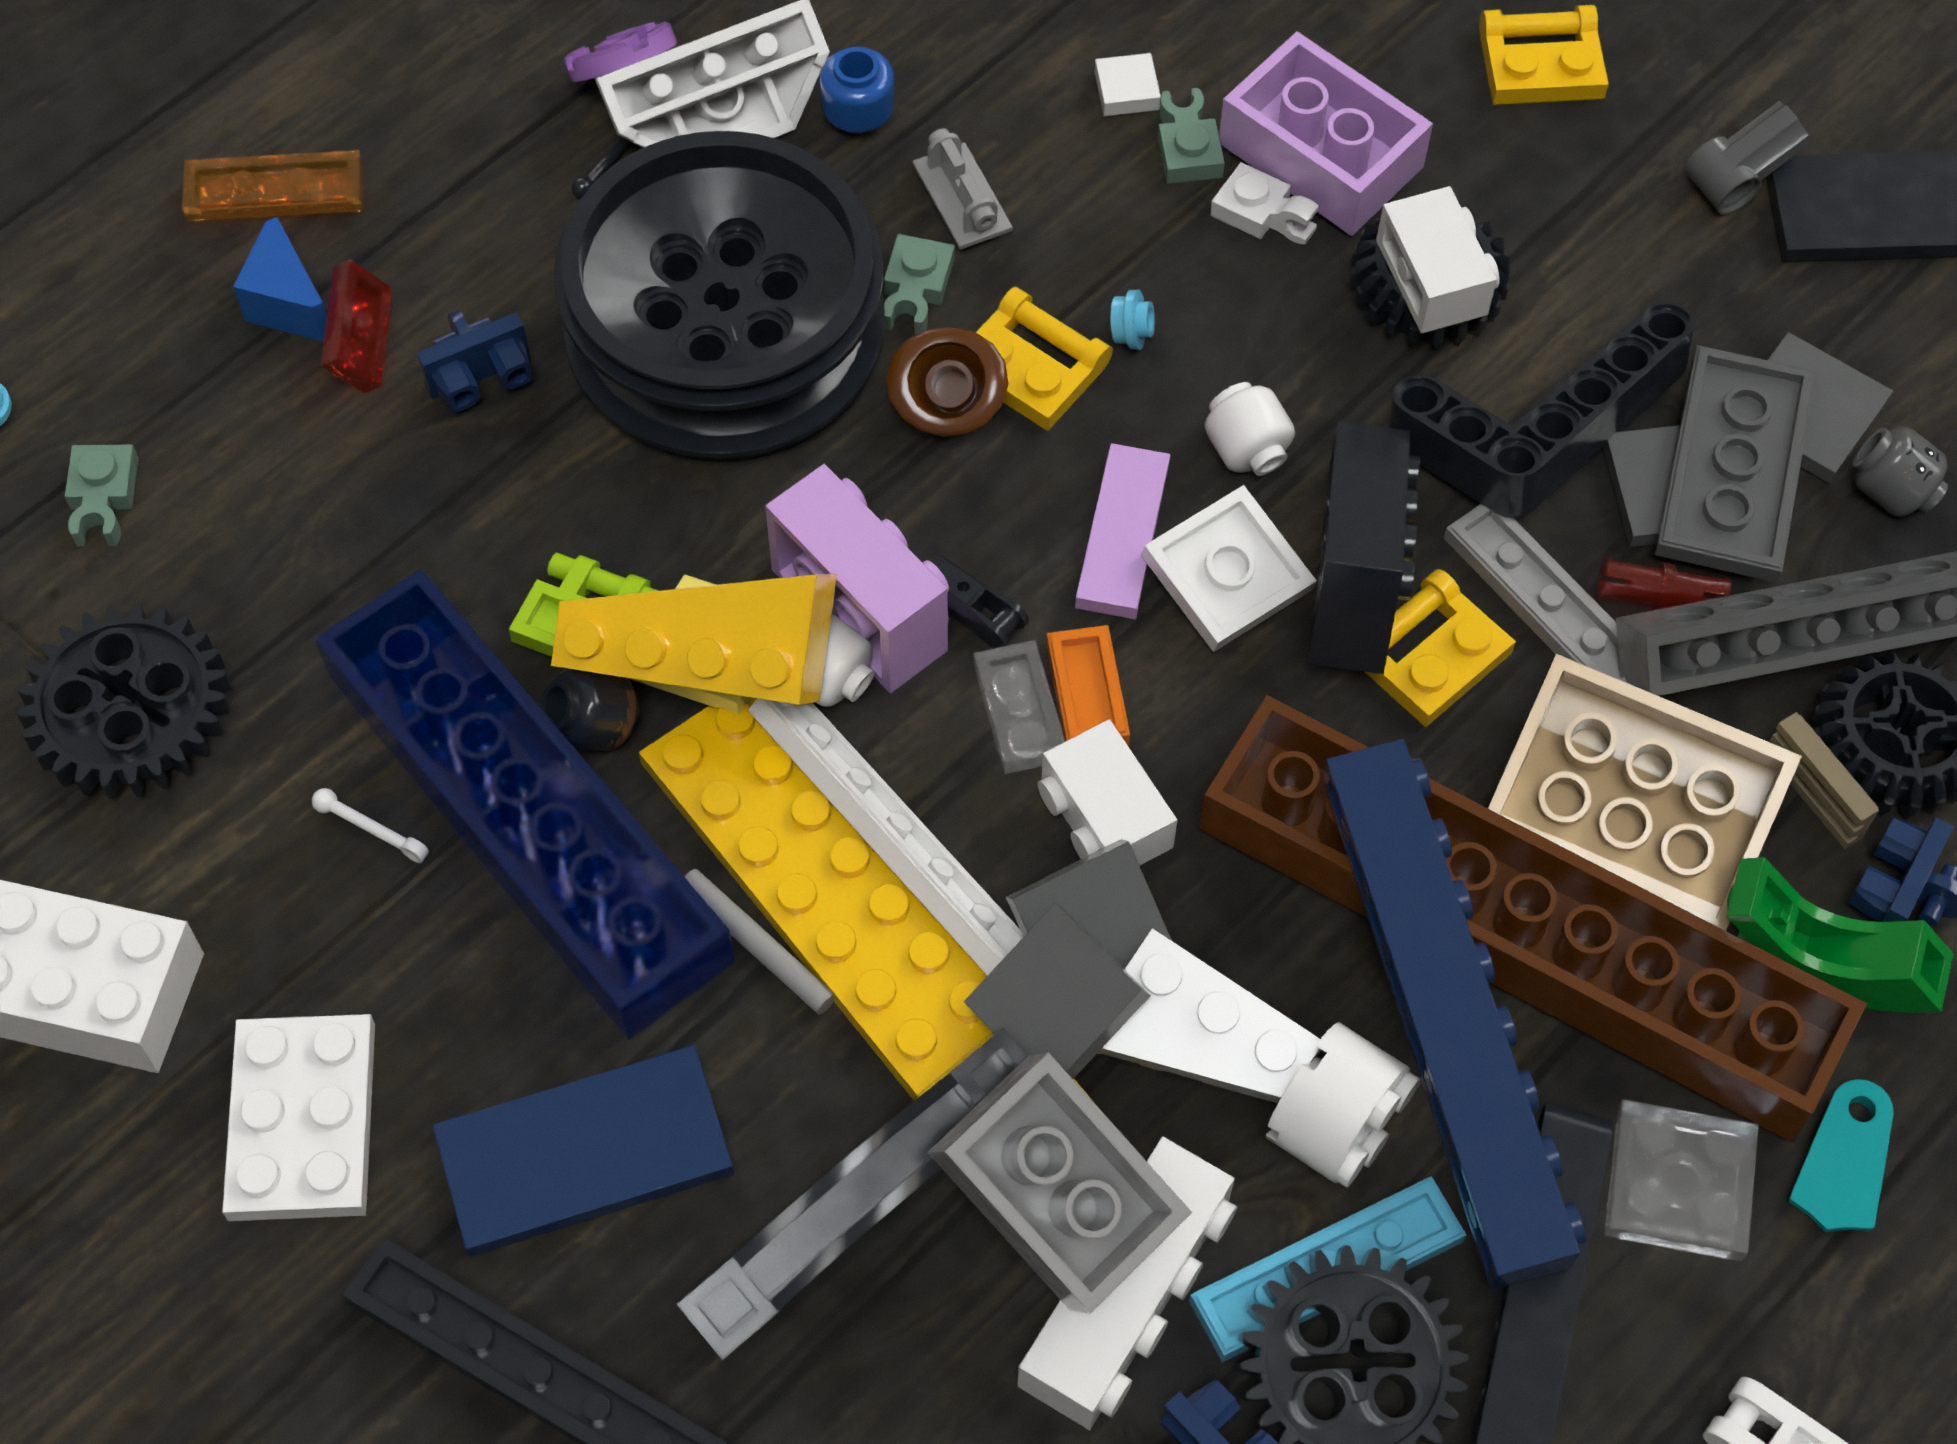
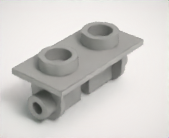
M939 129L933 132L928 138V143L930 144L927 151L928 155L913 160L912 163L959 250L1013 231L1010 221L966 143H961L958 135L949 133L947 129Z

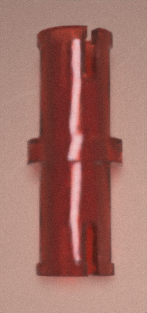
M1605 558L1600 574L1623 578L1625 582L1617 583L1598 580L1597 588L1599 598L1608 597L1651 604L1652 610L1715 599L1703 597L1704 592L1730 596L1731 581L1728 577L1719 578L1677 571L1675 564L1662 562L1657 568Z

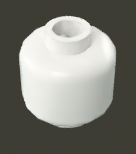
M1241 382L1225 389L1211 401L1209 405L1211 412L1205 421L1204 427L1207 436L1230 471L1238 473L1254 471L1257 476H1262L1274 471L1286 461L1288 456L1285 450L1292 443L1295 430L1293 423L1270 388L1260 385L1252 387L1249 382Z
M833 614L831 615L820 702H816L825 707L833 706L845 697L851 702L856 701L868 688L875 675V671L868 667L873 654L871 642L863 638L858 631Z

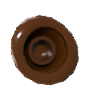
M955 327L928 329L910 337L893 354L886 374L889 399L901 418L920 431L939 436L967 434L985 425L1001 408L1009 385L1006 362L995 345L976 332Z

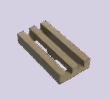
M1796 712L1779 722L1776 727L1778 732L1774 733L1770 739L1772 744L1802 756L1790 783L1844 849L1861 840L1879 811L1877 805L1801 715H1798Z

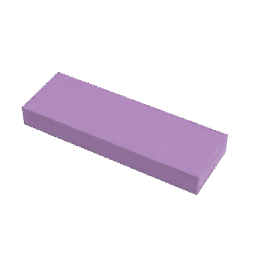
M1111 443L1077 590L1076 609L1136 620L1148 566L1141 554L1144 546L1154 539L1169 469L1170 454Z

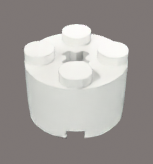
M1338 1022L1316 1044L1318 1048L1327 1053L1321 1060L1316 1057L1308 1066L1303 1063L1289 1083L1270 1118L1268 1127L1272 1130L1266 1134V1138L1332 1182H1339L1348 1187L1356 1178L1363 1165L1368 1168L1376 1159L1389 1137V1133L1383 1130L1384 1126L1394 1111L1400 1113L1415 1093L1421 1079L1409 1072L1410 1068Z

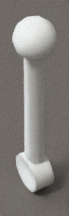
M318 789L313 794L312 805L318 812L324 814L333 812L400 849L409 859L417 863H422L429 854L428 848L420 841L411 837L405 838L339 802L336 794L331 789Z

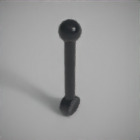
M622 137L586 177L575 179L571 187L574 196L581 199L592 184L613 165L632 142Z

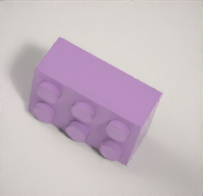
M1297 31L1223 99L1219 139L1222 146L1255 169L1291 185L1290 193L1292 195L1303 196L1314 201L1319 206L1317 211L1319 214L1353 236L1383 207V204H1386L1424 167L1433 123Z
M823 464L765 505L772 571L779 578L815 574H837L832 614L858 631L863 638L871 642L873 654L868 667L875 671L874 677L890 694L948 651L949 586L947 580L936 565L928 560L922 563L908 549L905 537L892 521L888 519L881 521L867 507V502L862 492L850 479L844 478L840 480Z

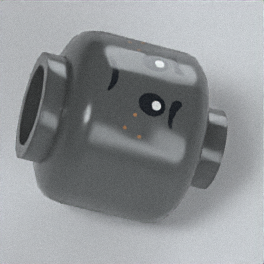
M1899 426L1890 431L1884 427L1877 430L1865 441L1853 460L1852 466L1857 469L1855 485L1858 490L1886 512L1896 517L1907 516L1917 509L1923 513L1930 511L1943 498L1948 489V484L1943 481L1948 468L1947 457L1920 434L1906 426Z

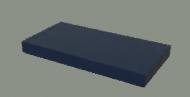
M695 1045L433 1124L463 1241L469 1257L734 1174L733 1165Z

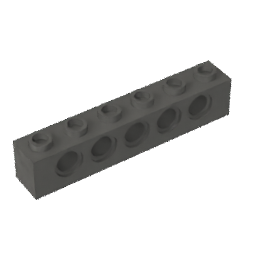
M1957 551L1616 618L1621 678L1625 677L1626 682L1660 696L1957 636Z

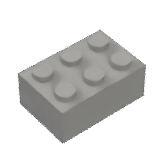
M1049 1052L1028 1056L928 1151V1154L1066 1307L1072 1311L1091 1314L1193 1213Z

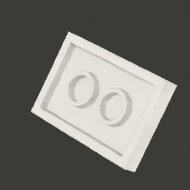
M371 1014L236 1020L223 1198V1214L228 1221L366 1216L375 1023Z

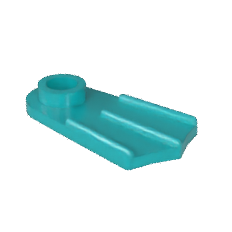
M1851 1080L1842 1084L1834 1092L1788 1198L1790 1204L1807 1214L1823 1232L1840 1230L1871 1231L1875 1227L1894 1111L1888 1094L1879 1085L1871 1081ZM1860 1103L1864 1105L1870 1112V1121L1859 1122L1855 1120L1849 1113V1104Z

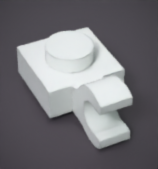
M1241 162L1212 200L1211 216L1259 239H1262L1267 230L1272 228L1282 233L1291 241L1305 245L1317 229V224L1311 222V219L1318 211L1319 206L1314 201L1303 196H1293L1290 198L1291 185Z

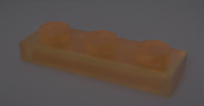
M360 150L184 160L182 199L184 214L187 221L363 211V161Z

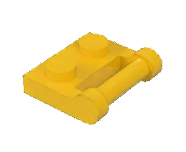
M1579 5L1575 7L1573 12L1502 15L1500 10H1483L1481 12L1479 24L1480 39L1493 105L1605 99L1609 84L1597 31L1598 16L1595 5ZM1574 34L1575 41L1513 45H1505L1503 39Z
M1016 286L1006 293L996 312L976 332L992 342L1006 362L1009 385L1003 403L1046 431L1052 428L1102 373L1113 353V348L1098 338L1090 341L1032 304V296ZM1020 323L1078 360V362L1069 369L1012 331Z
M1436 569L1421 582V590L1396 610L1389 649L1436 609L1449 620L1398 663L1387 655L1384 674L1365 672L1425 728L1509 657L1516 643L1512 637L1460 592L1459 586L1448 573L1440 569Z

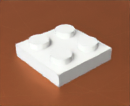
M1244 485L1146 544L1141 554L1213 652L1311 592L1317 582Z

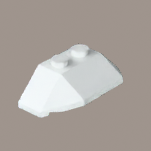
M799 0L598 77L595 81L617 134L642 148L675 136L707 131H739L776 138L795 130L830 51L810 1Z

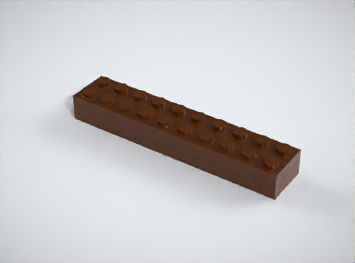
M1266 695L1204 794L1199 829L1367 917L1323 785L1326 759L1369 747ZM1429 778L1431 795L1425 797L1431 819L1441 818L1447 829L1452 856L1445 858L1452 880L1462 879L1468 890L1473 908V918L1466 921L1474 944L1484 942L1489 951L1495 973V981L1490 983L1793 1143L1814 1113L1867 1003Z

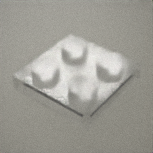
M1622 1100L1617 1113L1605 1236L1743 1261L1748 1254L1759 1124Z

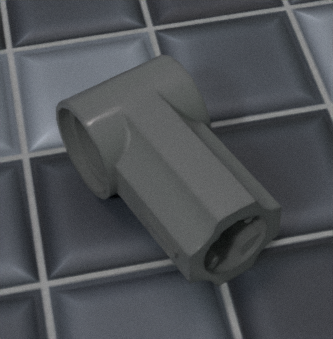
M1778 101L1729 139L1726 137H1716L1699 147L1688 159L1685 165V172L1721 215L1730 214L1742 208L1757 194L1762 185V179L1811 144V140L1796 115L1787 105Z

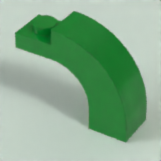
M1765 857L1740 859L1734 886L1731 887L1728 893V911L1726 915L1740 930L1739 938L1867 1003L1865 1009L1906 1013L1942 1011L1954 953L1925 920L1872 922L1843 917L1821 909L1800 896Z

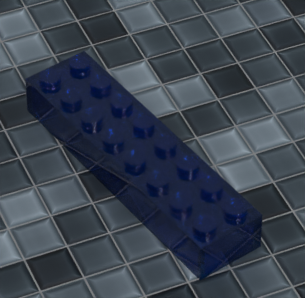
M422 569L411 574L315 638L328 676L627 1039L633 1037L735 962L729 928Z

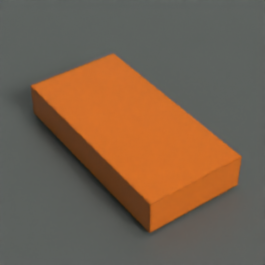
M1104 625L1047 633L1046 646L1064 742L1110 719L1125 743L1129 745L1130 731L1109 626Z

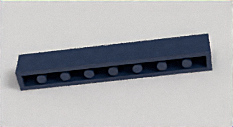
M1404 738L1326 759L1323 785L1490 1289L1493 1290L1572 1268L1581 1253L1578 1245L1584 1244L1586 1241L1583 1223L1573 1202L1563 1203L1555 1179L1562 1176L1559 1153L1550 1135L1540 1136L1533 1115V1111L1539 1110L1537 1090L1528 1070L1518 1072L1510 1048L1517 1045L1514 1023L1505 1005L1496 1007L1488 983L1495 981L1493 963L1485 943L1474 944L1466 921L1473 918L1471 899L1463 880H1452L1445 858L1452 856L1451 843L1443 820L1441 818L1431 819L1425 797L1431 795V788L1424 763L1421 758L1411 760Z

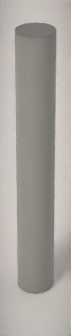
M693 869L685 875L680 882L679 888L818 1015L824 1013L833 1004L834 994L698 869Z

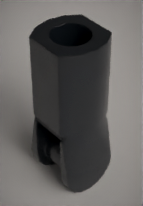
M937 554L931 561L942 572L949 586L948 613L964 623L990 647L999 651L1004 650L1009 644L1007 636L1015 628L1023 629L1028 624L1029 617L1027 613L1014 600L986 586L941 554ZM985 607L994 613L990 619L981 614Z

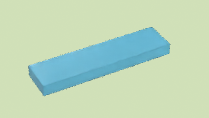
M1430 1176L1191 1294L1189 1302L1218 1356L1224 1362L1250 1349L1237 1341L1238 1335L1243 1332L1259 1331L1261 1325L1254 1321L1246 1311L1253 1304L1267 1307L1273 1305L1262 1288L1266 1282L1273 1280L1286 1288L1290 1287L1285 1276L1284 1267L1295 1261L1310 1275L1309 1255L1321 1249L1331 1266H1335V1257L1338 1249L1344 1245H1350L1354 1253L1356 1265L1361 1264L1368 1250L1378 1248L1382 1270L1386 1271L1394 1261L1404 1258L1407 1260V1271L1463 1243L1466 1233L1434 1179ZM1305 1309L1299 1318V1324L1321 1313L1317 1310Z

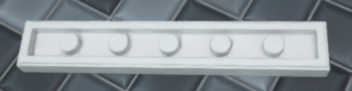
M756 698L748 711L988 976L1023 938L1021 930L813 703L796 705Z

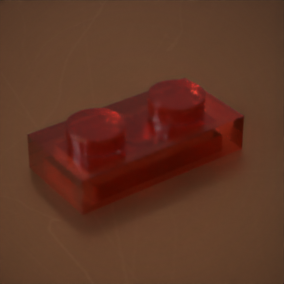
M349 259L334 266L332 270L321 367L365 394L382 386L392 287Z

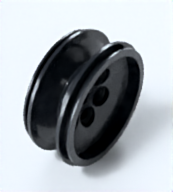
M739 131L695 132L656 142L625 157L599 177L579 201L560 237L555 255L554 289L559 314L563 321L567 356L575 379L585 396L611 423L634 439L664 453L692 460L732 462L765 457L794 447L821 432L848 408L867 384L881 352L884 338L885 310L882 294L883 258L877 229L868 210L849 185L826 163L793 144L760 134Z

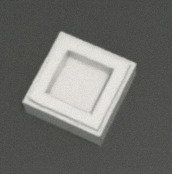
M1151 53L1095 59V77L1104 116L1160 110L1161 96Z

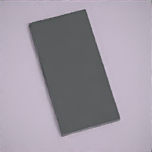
M1697 345L1692 358L1654 555L1778 582L1783 571L1817 371Z

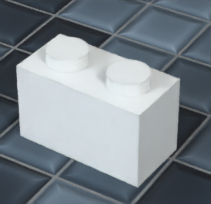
M1451 186L1383 204L1376 241L1420 332L1425 333L1488 315L1494 290L1499 286L1498 267L1491 254H1484L1476 238L1473 216L1467 207L1461 208Z
M1110 719L1043 753L1042 780L1038 781L1040 795L1049 811L1054 816L1062 813L1072 828L1071 840L1080 859L1120 839L1129 841L1139 866L1174 847L1177 818Z

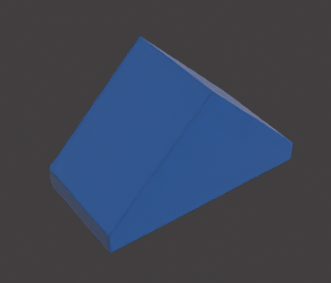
M275 217L267 220L233 286L245 322L322 342L333 338L323 302L279 219Z

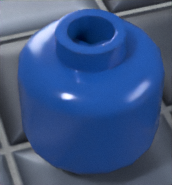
M850 47L837 51L826 60L820 74L821 107L826 119L836 128L848 133L873 131L887 122L894 110V73L889 61L883 55L866 47Z

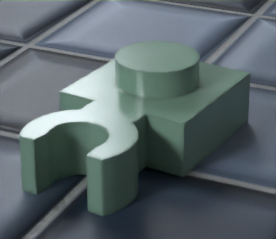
M1192 88L1190 106L1185 108L1177 107L1172 103L1170 91L1162 92L1160 118L1163 124H1159L1157 139L1166 184L1223 178L1225 162L1215 118L1202 119L1204 96L1199 88Z
M897 235L884 278V294L890 295L884 303V329L892 330L897 316L910 314L915 317L914 335L927 330V303L942 304L955 260V245L907 235Z
M72 445L65 499L70 509L75 510L69 518L68 528L77 547L85 545L87 531L97 525L103 526V535L108 546H116L120 541L121 527L114 514V509H132L139 460L133 445Z

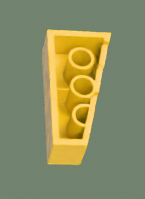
M815 574L559 601L551 666L796 705L820 702L837 574Z

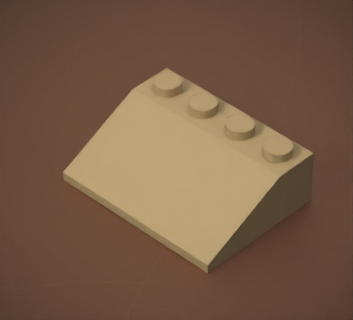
M1556 654L1488 809L1726 931L1730 920L1726 917L1728 911L1727 897L1729 890L1734 886L1740 859L1756 858L1759 856L1802 756Z

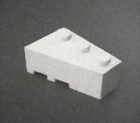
M1152 928L1125 968L1151 996L1097 1054L1112 1056L1141 1064V1066L1170 1072L1202 1081V1083L1278 1103L1301 1065L1304 1063L1308 1066L1317 1057L1321 1049L1316 1046L1320 1040L1318 1037Z

